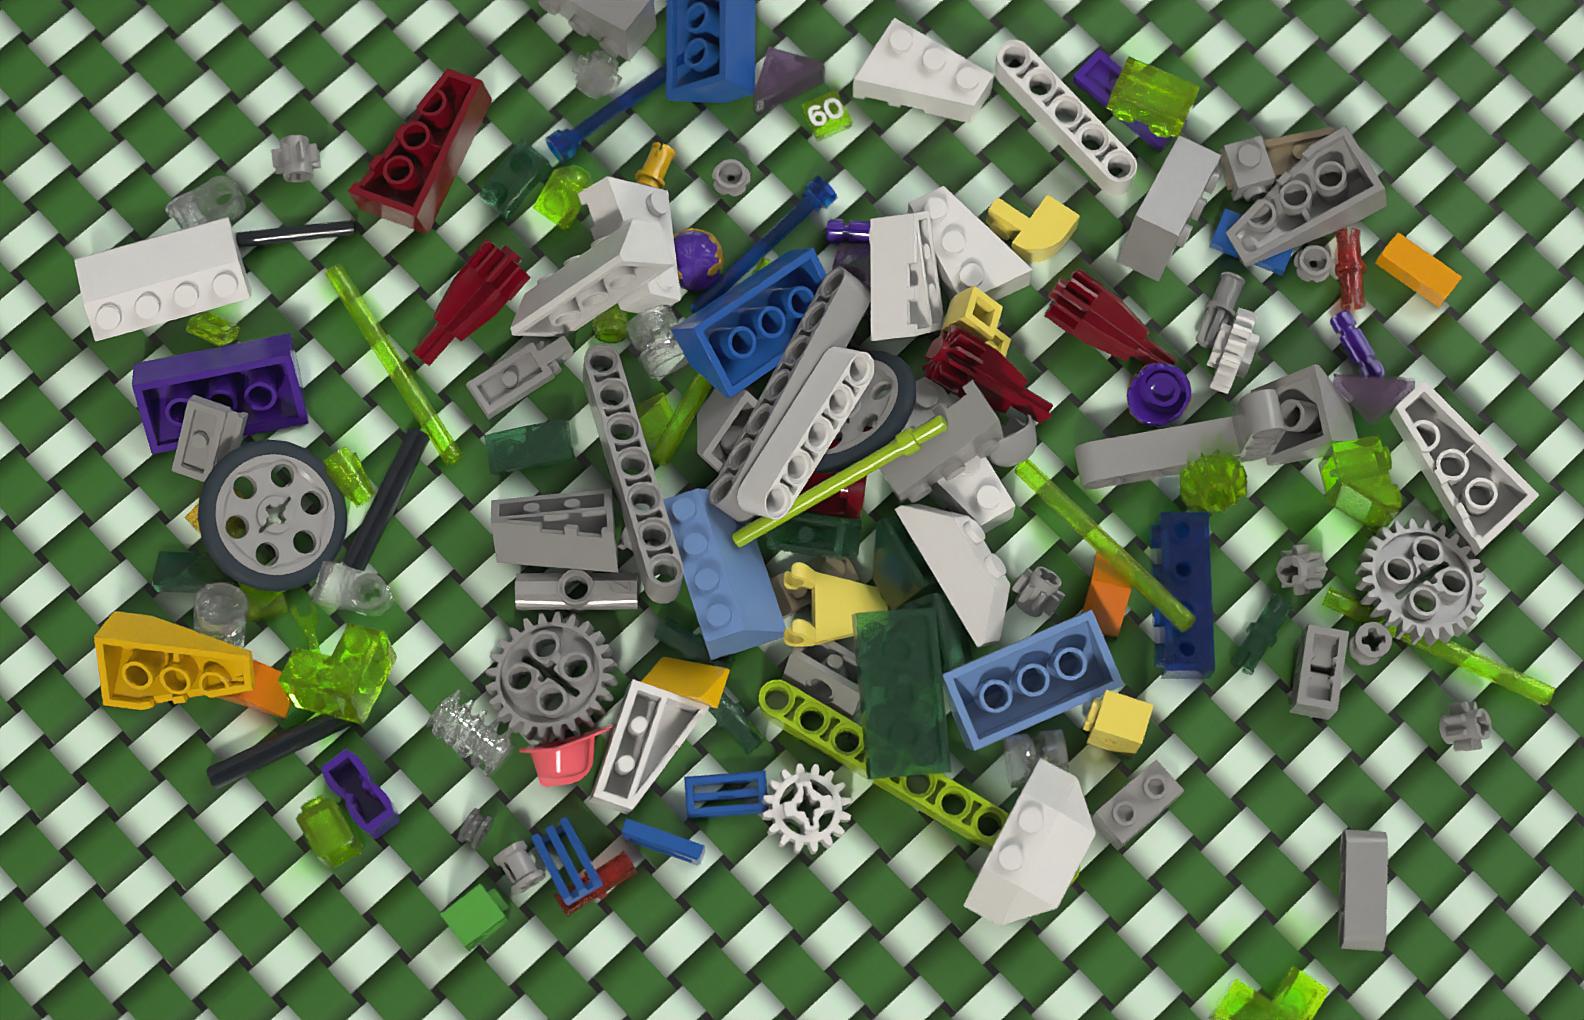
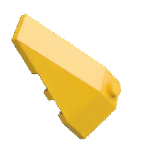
M114 611L94 636L103 705L145 710L153 708L157 703L173 701L174 704L186 702L191 697L206 695L209 698L252 691L255 688L252 651L154 616Z

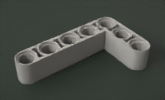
M1266 389L1243 396L1232 417L1087 442L1075 447L1073 450L1082 489H1098L1265 458L1274 452L1285 432V426L1276 390Z

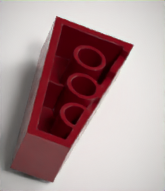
M448 68L416 106L417 112L406 125L401 124L393 134L395 139L383 154L376 155L368 165L370 170L360 182L355 181L347 191L359 210L429 234L492 102V98L482 80Z

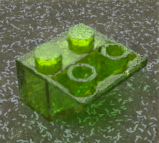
M1379 435L1331 444L1318 465L1327 503L1374 533H1378L1382 527L1387 528L1399 513L1398 508L1402 507L1399 487L1397 484L1392 485L1388 471L1392 468L1388 447H1382Z

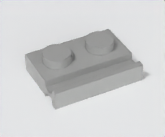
M193 395L188 399L172 471L205 482V479L216 463L230 451L240 447L248 413H238L232 411L231 407Z

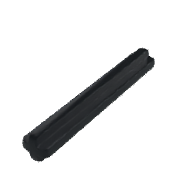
M417 428L408 430L342 562V565L347 570L356 574H362L365 571L430 441V436Z
M347 701L208 767L206 770L207 777L211 785L215 789H219L360 721V714L352 701Z

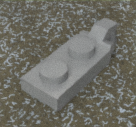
M564 335L547 346L543 340L536 344L531 342L469 381L466 386L489 420L554 379L562 371L559 365L574 355L573 348Z

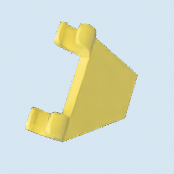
M796 562L791 566V572L786 571L784 573V586L792 590L812 589V625L805 620H793L791 629H784L783 639L786 645L793 647L814 646L883 629L888 625L887 589L815 572L808 565Z

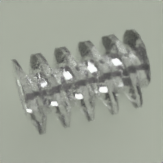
M457 690L439 704L427 721L426 728L433 726L432 734L436 738L446 735V746L453 748L459 745V756L465 758L472 754V766L478 768L485 764L483 773L490 778L506 763L516 747V744L511 745L509 743L513 731L508 729L501 735H498L497 730L500 721L496 719L490 724L485 725L484 721L487 711L483 709L476 715H472L471 712L475 702L471 699L462 706L459 705L462 691Z

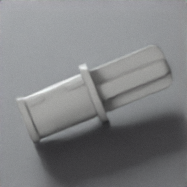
M1223 272L1212 300L1206 302L1205 309L1207 312L1196 336V341L1204 348H1213L1222 323L1227 324L1228 320L1233 319L1235 316L1233 308L1245 284V280L1235 273Z

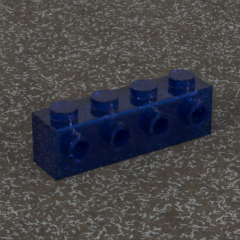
M1160 512L1155 522L1156 525H1150L1149 528L1150 549L1157 550V564H1151V587L1158 588V603H1153L1152 624L1153 627H1159L1160 643H1154V666L1161 667V679H1210L1215 672L1209 512Z

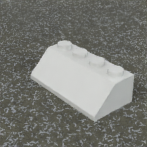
M229 217L74 260L83 305L95 342L250 299L252 293Z
M639 217L629 218L618 225V230L611 235L592 242L591 248L582 255L567 259L564 262V267L556 273L541 277L537 281L538 285L524 294L510 327L512 335L562 337L564 335L567 337L674 266L675 263L659 222L645 221Z

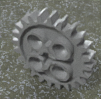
M1410 518L1404 527L1399 521H1395L1389 529L1382 527L1365 545L1366 548L1358 557L1362 563L1355 570V574L1363 577L1356 585V589L1368 592L1361 600V604H1373L1375 607L1370 614V618L1382 616L1385 619L1382 625L1387 629L1392 625L1397 628V639H1400L1406 632L1410 633V639L1414 645L1422 636H1424L1428 646H1432L1438 638L1445 644L1454 635L1456 637L1461 636L1467 627L1469 628L1477 620L1476 615L1484 607L1480 600L1487 593L1486 589L1478 586L1486 578L1485 574L1474 572V569L1480 564V560H1469L1466 556L1472 547L1469 545L1459 548L1457 543L1460 535L1456 534L1448 539L1445 537L1446 528L1444 525L1436 532L1432 531L1430 520H1426L1420 528L1417 527L1413 518ZM1418 553L1423 554L1427 560L1421 558ZM1440 564L1446 566V568L1437 572L1430 581L1422 582L1404 598L1398 600L1395 597L1404 592L1412 582L1417 583ZM1389 572L1394 573L1399 580L1394 579ZM1444 584L1448 585L1453 592L1445 588ZM1414 603L1419 604L1424 612L1419 610Z
M560 612L555 613L552 622H549L545 615L540 613L538 625L535 626L525 618L523 619L524 631L520 633L513 627L509 629L513 637L511 642L499 639L498 643L504 650L503 653L490 654V658L497 664V667L486 669L485 672L490 679L495 681L485 686L489 694L495 696L489 703L495 710H500L497 716L503 723L510 721L508 727L515 734L523 729V735L527 740L531 741L538 731V736L543 743L548 742L551 733H554L560 742H564L565 730L568 729L578 737L580 736L579 724L582 722L591 728L594 727L590 717L593 712L603 716L606 714L600 705L601 700L613 701L614 699L606 689V687L618 684L615 677L608 674L618 669L613 659H607L613 654V650L608 644L602 645L605 641L604 636L600 631L593 633L594 628L590 622L586 621L580 626V621L576 615L572 614L565 623ZM550 644L556 645L551 655L540 657V653L545 646ZM530 658L550 675H558L565 685L579 691V696L574 697L552 679H545L536 668L523 663L524 659ZM587 665V670L581 677L571 678L572 672L576 667ZM531 677V682L526 688L516 690V685L522 678ZM563 698V702L558 709L547 711V707L553 699Z

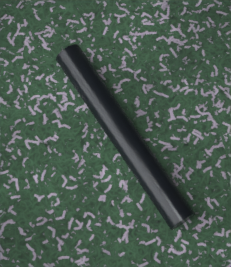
M353 220L243 231L236 232V242L238 248L353 236L355 235V226Z

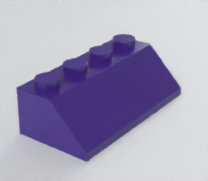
M291 333L134 363L132 388L152 454L177 449L188 399L193 395L231 407L232 411L238 413H248L243 436L309 423L300 367Z

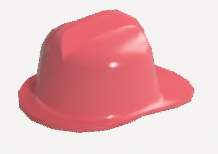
M615 724L583 732L578 737L572 736L564 739V742L558 740L522 747L519 749V752L530 753L542 786L551 787L572 784L586 776L593 765L595 736L615 727Z

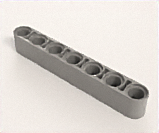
M834 268L823 279L709 493L710 503L741 524H747L756 517L755 514L742 510L738 504L737 496L741 483L824 353L832 347H847L870 304L871 289L844 268Z
M596 344L591 346L584 356L582 375L584 388L644 590L647 596L654 602L669 603L678 597L681 590L684 573L682 560L620 356L612 346ZM597 366H602L607 368L608 370L597 371L594 368ZM613 400L619 404L610 406L605 404L604 401ZM623 434L630 439L618 440L613 436ZM635 469L639 471L640 474L629 475L625 473L624 470ZM646 504L651 509L642 511L635 508L634 505ZM648 539H656L660 541L662 544L659 546H650L646 544L644 541ZM665 574L670 576L673 580L670 582H661L658 581L655 578V576Z

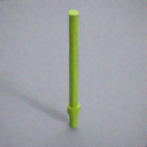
M938 415L914 430L909 427L896 435L895 441L800 494L784 517L770 519L762 516L732 533L735 544L741 548L904 454L908 457L921 450L923 443L949 429L942 415Z

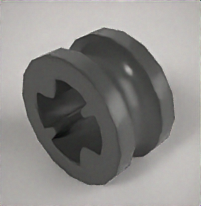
M474 808L469 814L457 838L462 843L470 841L471 848L474 850L481 846L494 822V818L490 815L482 817L481 811L477 808Z

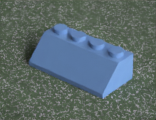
M698 488L663 499L682 560L683 576L710 660L712 661L783 638L786 626L757 540L755 539L739 548L732 538V533L751 522L747 524L739 523L710 503L709 493L711 490Z
M1092 610L941 674L953 718L966 748L973 751L1103 695L1106 690L1113 691L1124 686Z

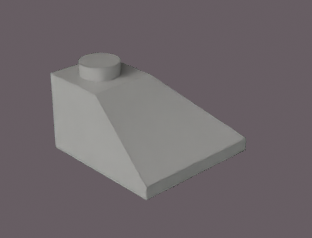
M1311 365L1251 390V393L1266 389L1276 390L1285 426V432L1274 452L1266 457L1267 465L1274 466L1326 457L1359 444L1350 405L1319 365Z
M715 388L697 414V454L718 473H720L758 402L744 389L731 398H726Z

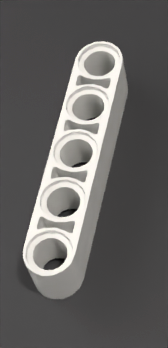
M1008 40L1003 43L998 49L994 69L995 76L1002 86L1104 192L1114 196L1128 192L1137 170V162L1133 154L1028 45L1019 40ZM1015 59L1022 66L1011 68L1005 65L1004 61ZM1033 86H1041L1048 91V93L1045 95H1036L1033 92H1031L1030 88H1032ZM1067 113L1074 120L1068 123L1061 122L1057 119L1056 115ZM1093 140L1101 148L1089 150L1083 146L1082 142ZM1118 167L1124 170L1127 176L1117 178L1111 175L1108 170Z
M832 347L824 353L741 483L737 499L742 510L770 519H780L788 513L870 383L875 368L871 355L866 352L842 347Z

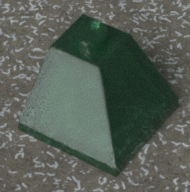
M898 514L880 519L876 526L872 578L879 588L882 598L888 603L893 612L917 604L940 591L942 587Z

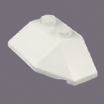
M909 504L900 505L896 508V513L976 646L979 648L994 645L1000 641L1010 583L1005 576L1006 568L997 555L991 553L984 542L985 533L981 526L967 515L925 505Z
M1040 758L963 905L964 907L999 926L1058 908L1096 834L1077 777Z

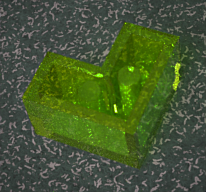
M348 622L331 656L295 647L278 682L294 707L364 724L397 659V655L384 631Z
M1295 966L1285 972L1269 999L1236 978L1227 985L1207 1019L1312 1020L1330 989Z

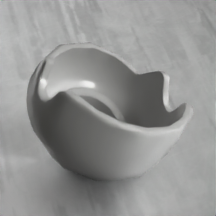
M1031 415L1026 416V423H1022L1016 416L1010 417L1007 425L1001 426L1003 439L998 441L1000 444L999 448L986 456L989 463L1000 467H1011L1026 461L1034 453L1037 445V433Z

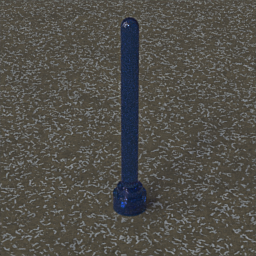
M684 52L677 56L676 67L685 63ZM666 63L571 130L568 128L563 131L557 129L547 136L545 142L557 160L563 164L576 155L575 150L580 147L579 143L664 84L667 73Z
M820 176L812 179L805 186L806 191L802 194L804 199L691 304L692 314H695L729 291L814 210L818 212L821 208L827 209L835 202L838 196L833 188Z

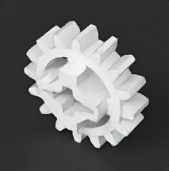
M1239 307L1231 326L1222 323L1207 362V366L1216 368L1209 388L1228 394L1235 376L1245 378V375H1247L1260 336L1252 333L1257 313Z
M797 764L795 775L792 776L784 769L780 773L781 784L774 780L769 783L768 787L774 795H764L762 803L771 806V809L763 812L761 816L762 820H772L773 825L767 831L768 835L778 832L782 835L779 841L780 847L785 846L790 841L794 843V853L798 854L803 845H807L810 853L815 854L819 842L828 849L833 845L831 834L840 838L845 831L838 824L839 822H849L851 815L843 812L842 808L847 807L851 803V798L840 797L839 793L845 787L843 782L836 785L830 782L834 772L830 770L823 777L819 775V765L814 764L810 772L805 773L802 764ZM812 784L822 788L828 795L822 796L812 788ZM794 786V798L792 801L780 804L782 794L789 787ZM803 797L808 806H815L816 808L810 816V822L809 818H806L805 812L797 811V808L803 801ZM833 813L829 826L819 833L818 820L820 817ZM784 822H791L797 826L801 834L790 830Z

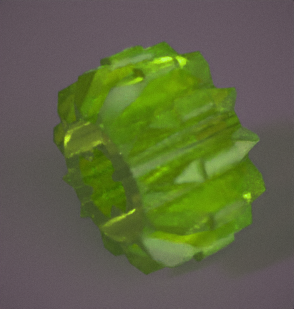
M1216 449L1211 455L1207 456L1201 452L1198 460H1187V468L1179 472V491L1181 497L1195 514L1205 512L1208 517H1211L1217 511L1225 514L1226 508L1230 506L1238 507L1239 499L1248 495V482L1246 479L1248 476L1244 466H1241L1240 461L1234 457L1232 452L1223 455Z

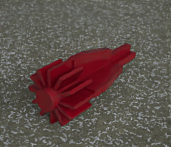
M485 239L468 258L465 266L453 278L432 315L437 323L412 352L430 367L455 337L462 342L497 315L509 300L511 301L531 278L518 266L523 259L507 245L504 244L499 249L488 239Z
M1077 267L1069 279L1064 280L1060 278L1047 297L1053 301L1044 313V317L1067 333L1073 334L1085 344L1124 361H1127L1132 356L1144 365L1152 363L1174 365L1177 358L1146 337L1150 331L1148 327L1118 296L1103 287V284Z
M950 325L948 332L942 330L941 337L932 341L928 353L925 355V358L930 361L922 367V370L926 371L924 376L959 398L966 395L962 387L973 380L993 410L1006 413L1011 406L1026 416L1031 415L1032 419L1039 424L1044 419L1048 421L1051 417L1050 410L1053 404L1025 388L1024 386L1028 380L996 348L959 326L955 327L954 325Z

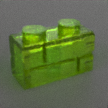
M1128 56L1111 92L1107 108L1113 110L1114 116L1122 121L1134 122V120L1148 125L1149 130L1157 136L1168 138L1172 135L1178 138L1196 101L1200 86Z
M320 795L307 801L300 807L302 812L298 814L296 821L303 834L308 838V843L316 857L329 869H335L363 853L364 845L356 831L352 828L353 826L346 813L333 798L324 799Z

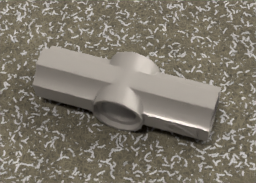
M578 569L569 570L566 573H516V610H569L572 613L579 614L588 610L638 609V573H586ZM573 584L585 585L588 591L581 599H571L566 595L567 590Z

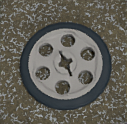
M862 351L871 355L874 360V375L849 414L850 422L846 419L834 438L835 440L842 437L841 442L834 448L827 449L815 468L814 473L828 474L841 472L889 444L904 429L913 412L916 401V380L910 366L901 358L885 351ZM891 389L887 396L876 400L882 391ZM878 420L874 428L863 432L867 424Z
M262 440L238 447L216 463L205 479L199 497L198 523L202 541L210 557L224 573L240 584L251 588L280 592L299 588L315 580L331 566L341 550L346 535L348 512L342 488L335 474L322 459L308 449L288 441ZM277 465L286 467L291 474V481L285 488L278 487L272 482L271 471ZM238 477H245L252 482L254 491L249 499H241L234 493L233 484ZM310 492L318 496L321 506L317 514L310 515L303 511L301 498L305 493ZM288 499L278 514L281 523H271L265 526L259 533V529L267 522L266 519L269 516L265 510L266 507L273 509L282 505ZM231 516L240 517L246 524V532L240 539L232 538L226 532V521ZM299 531L306 532L312 537L313 547L307 554H302L294 548L293 538ZM262 543L271 545L276 552V559L271 566H264L257 561L256 549Z

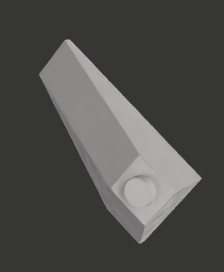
M1345 126L1312 144L1302 154L1300 161L1288 173L1285 171L1279 177L1277 184L1262 200H1257L1226 232V236L1244 266L1247 267L1353 225L1386 207L1385 187Z

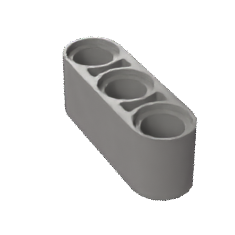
M1343 829L1338 914V942L1341 949L1382 952L1384 950L1387 930L1388 838L1386 832Z

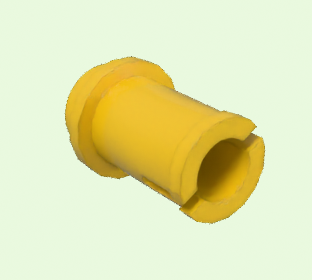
M659 142L653 143L642 170L637 171L635 174L636 183L663 189L665 186L663 179L672 159L675 157V151L666 144H663L660 151L661 144Z

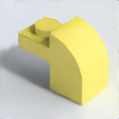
M1047 194L1033 215L1028 218L997 197L988 209L986 223L990 225V230L1004 240L1009 238L1013 240L1011 249L1024 262L1034 263L1050 259L1061 251L1077 229L1080 215Z
M972 286L952 298L942 330L948 332L950 325L959 326L996 348L1005 358L1011 341L1008 336L997 329L1003 307L976 286Z

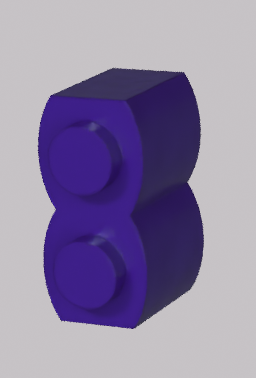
M345 749L322 766V774L327 785L346 804L347 810L354 822L368 836L378 839L400 822L395 805L386 793L375 784L368 768L354 753Z

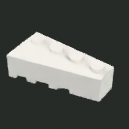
M926 377L916 381V401L913 412L902 431L911 426L917 428L934 417L935 414L932 410L941 403H944L947 408L953 405L943 387ZM878 420L872 421L866 426L874 428ZM978 455L964 463L966 468L959 475L947 481L943 477L930 486L952 512L969 516L970 519L975 520L981 526L984 533L1013 517L1016 505L986 457L979 458Z
M1425 380L1404 398L1391 413V421L1466 546L1470 545L1472 547L1470 552L1473 557L1480 553L1539 496Z

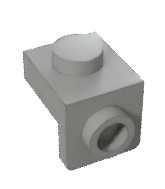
M1262 136L1224 145L1222 153L1234 186L1231 192L1233 201L1245 199L1246 202H1253L1264 198L1271 190L1276 177Z

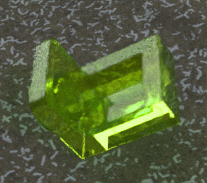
M576 165L554 169L533 209L563 230L570 228L582 207L578 193L595 184L590 180L592 176L586 170Z

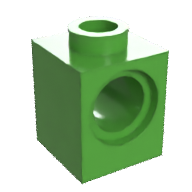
M479 884L440 915L463 946L470 952L509 922L502 913L509 907L495 888L486 892L483 886Z

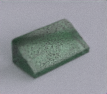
M159 551L152 586L157 592L238 593V582L224 573L210 557L209 553Z

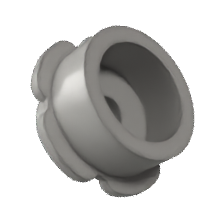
M724 160L713 170L714 188L722 195L730 194L733 197L741 195L746 190V184L750 183V172L737 160ZM734 176L735 180L730 182L727 178Z
M1312 245L1307 246L1303 251H1299L1296 254L1294 266L1297 267L1296 273L1302 280L1306 282L1314 280V282L1318 283L1324 281L1329 276V269L1332 268L1333 261L1325 248ZM1315 262L1317 266L1312 268L1309 263Z

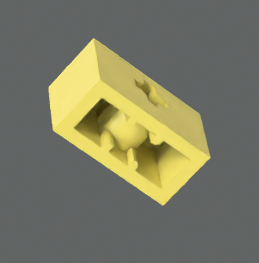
M1106 690L1101 700L1093 699L1088 709L1082 729L1089 731L1086 743L1133 758L1142 745L1154 705Z

